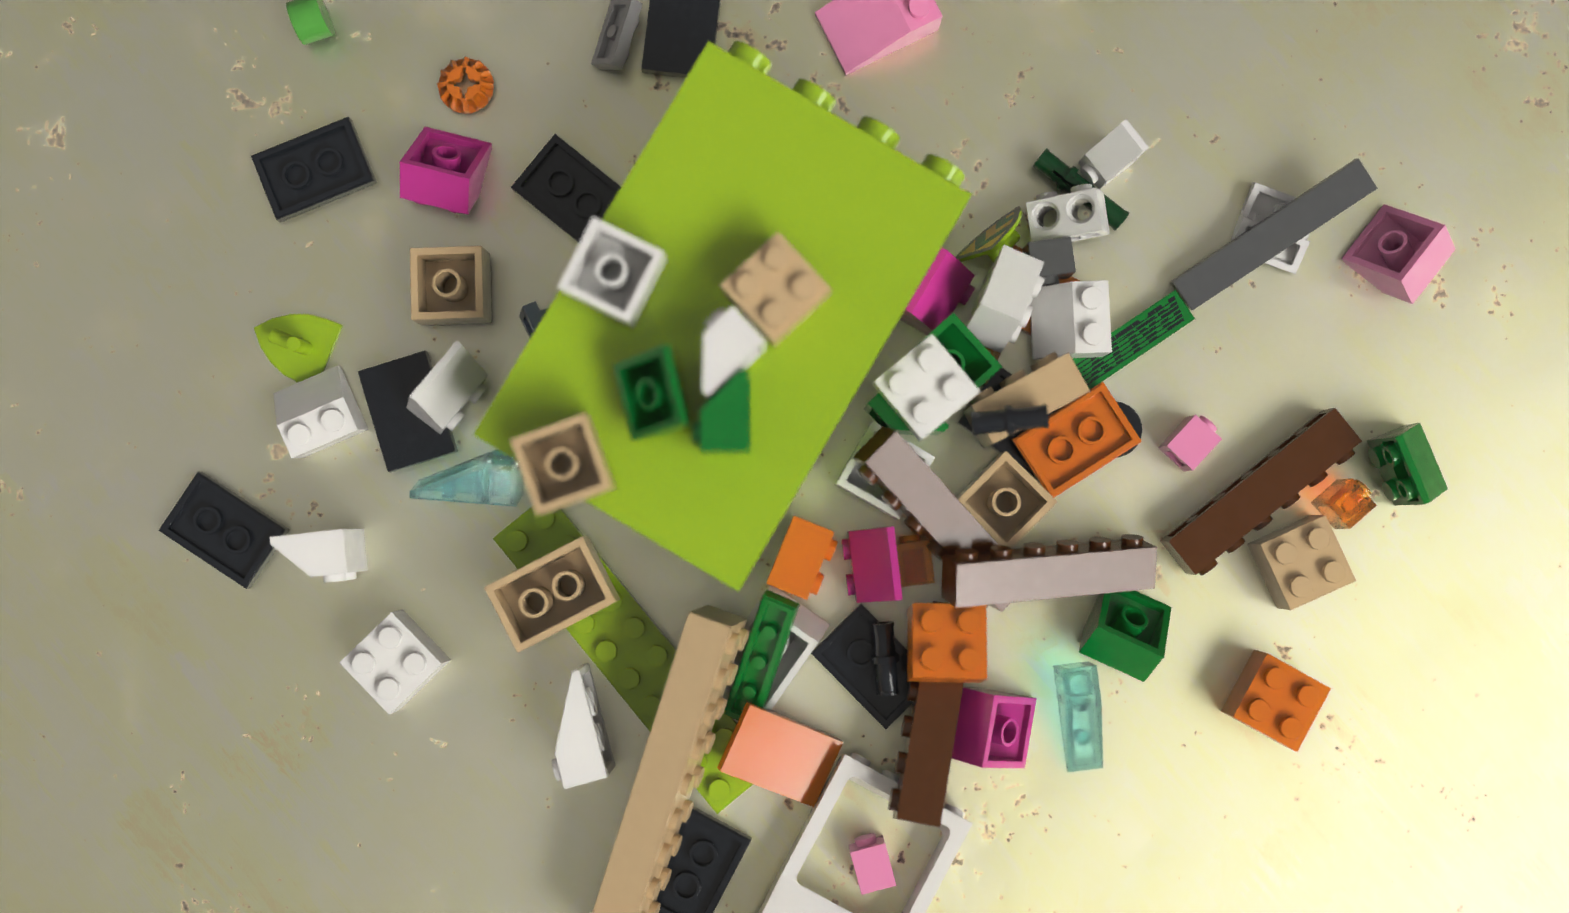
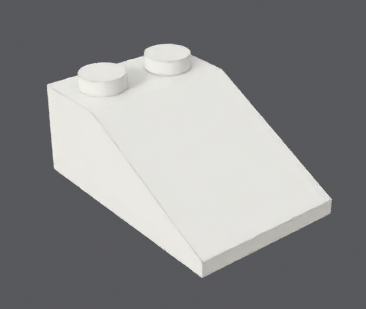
M770 585V587L767 589L769 591H772L776 594H779L783 597H786L790 600L797 602L796 600H794L789 595H787L786 593H784L776 587ZM761 598L758 600V602L750 612L749 616L747 617L748 620L745 629L749 630V634ZM801 604L764 709L769 711L775 706L830 626L829 623ZM744 649L737 651L734 664L738 665V668ZM733 683L731 686L726 685L725 690L727 692H731Z
M589 663L582 664L572 671L555 750L556 758L552 759L554 776L557 781L562 780L564 789L607 778L615 767Z

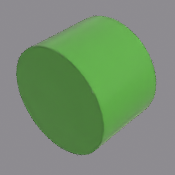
M292 0L286 2L290 21L303 45L335 35L332 20L323 0Z

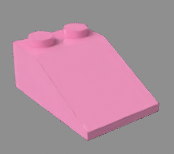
M832 0L815 12V16L845 75L938 31L943 17L935 0Z

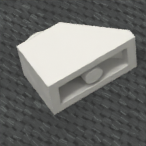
M1126 119L1078 162L1081 166L1080 172L1084 179L1092 185L1095 184L1100 190L1130 167L1149 147Z

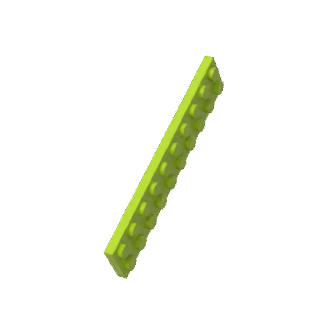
M532 506L497 534L493 540L515 567L520 569L584 535L563 509L546 515H536ZM597 552L620 600L572 624L566 629L651 732L677 649ZM725 710L720 720L715 719L711 731L716 734L715 741L710 753H704L700 766L704 767L705 771L697 788L698 792L716 814L753 785L720 772L717 768L737 725L733 718L725 714Z

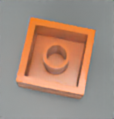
M793 516L766 584L805 600L808 599L810 593L817 595L824 578L823 573L819 572L824 559L831 561L838 541L832 539L835 532Z
M912 603L907 608V681L981 683L987 680L986 605L955 608L951 604Z
M1253 650L1221 712L1280 745L1298 752L1331 688L1268 653Z

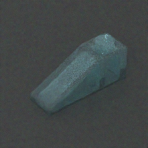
M496 449L419 479L410 490L409 498L517 507L524 492V478L518 461Z
M1089 661L1053 665L1067 772L1103 768L1102 701L1097 665Z

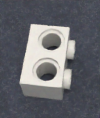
M1082 184L1071 187V193L1058 195L1057 192H1045L1036 195L1035 201L1026 202L1031 242L1071 237V241L1074 242L1109 235L1104 192L1096 187L1092 188V184ZM1090 202L1092 205L1090 216L1084 220H1079V207L1084 203ZM1055 210L1057 213L1056 222L1050 227H1045L1043 223L1045 214Z

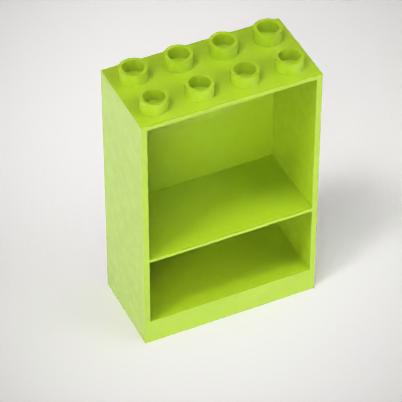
M708 41L601 220L664 251L668 259L634 328L564 295L559 290L473 435L517 461L510 439L583 413L591 415L617 489L585 501L739 592L972 194L960 187L965 179V174L946 159L934 154H927L923 162L919 164L895 150L901 139L893 129L874 118L863 116L856 127L833 114L831 111L836 104V100L817 84L800 78L793 89H790L768 76L767 74L772 67V63L766 56L750 45L734 41L727 52ZM779 232L832 289L831 297L775 348L766 340L767 350L746 369L749 370L751 454L704 455L700 451V446L693 444L692 437L693 420H700V410L709 402L702 392L703 333L707 329L704 324L720 308L726 312L733 305L722 293L720 285ZM734 306V308L743 316V314ZM669 344L673 350L691 427L664 436L631 441L613 365L658 346Z

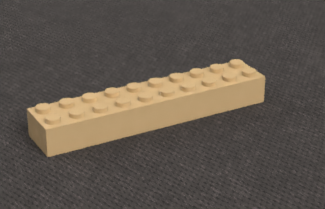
M710 605L689 612L592 913H659L661 903L656 902L660 890H665L672 870L667 867L670 857L676 856L683 836L678 834L682 822H687L692 812L694 802L689 799L693 787L698 788L704 775L705 768L700 765L704 753H710L715 741L716 734L711 731L715 719H721L726 707L727 699L722 697L726 685L731 686L735 679L738 665L734 664L737 651H742L746 645L749 630H746L745 627L748 619Z

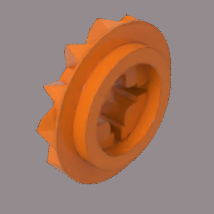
M465 56L463 59L451 60L445 69L440 70L441 76L436 84L440 98L451 110L463 114L474 113L484 108L490 101L494 91L493 77L488 68L479 60L477 61ZM466 72L470 82L476 84L467 88L464 98L460 87L454 86V84L462 82Z

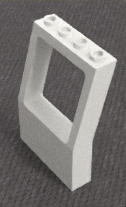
M851 753L850 756L845 754L839 757L815 806L809 813L777 873L758 913H851L800 885L797 881V875L848 780L889 801L891 789L898 788L899 776L887 770H883L882 773L869 767L871 762L856 753ZM946 804L943 808L941 826L938 827L942 831V837L902 913H926L973 824L964 819L965 813L962 810Z

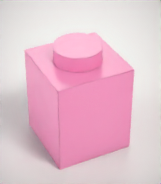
M1193 415L1186 417L1158 448L1183 472L1193 471L1222 438L1215 433L1217 428L1209 419L1204 416L1198 417Z
M874 833L855 838V843L849 844V849L861 895L896 886L883 836L876 837Z

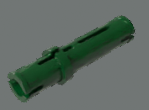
M1048 148L1045 149L1033 165L1034 168H1037L1057 184L1056 189L1060 192L1065 190L1067 193H1071V187L1091 184L1077 173L1078 168L1074 165L1070 168L1051 153ZM1104 194L1108 225L1116 231L1128 217L1129 212L1125 211ZM1090 202L1083 204L1088 210L1092 211Z

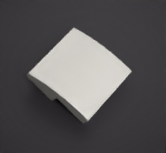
M1252 182L1231 241L1296 197ZM1309 234L1265 263L1296 274L1310 243L1307 240Z

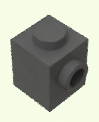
M1071 237L1028 242L1022 249L1023 253L1044 262L1039 275L1045 278L1042 287L1059 284V279L1070 278L1076 272Z

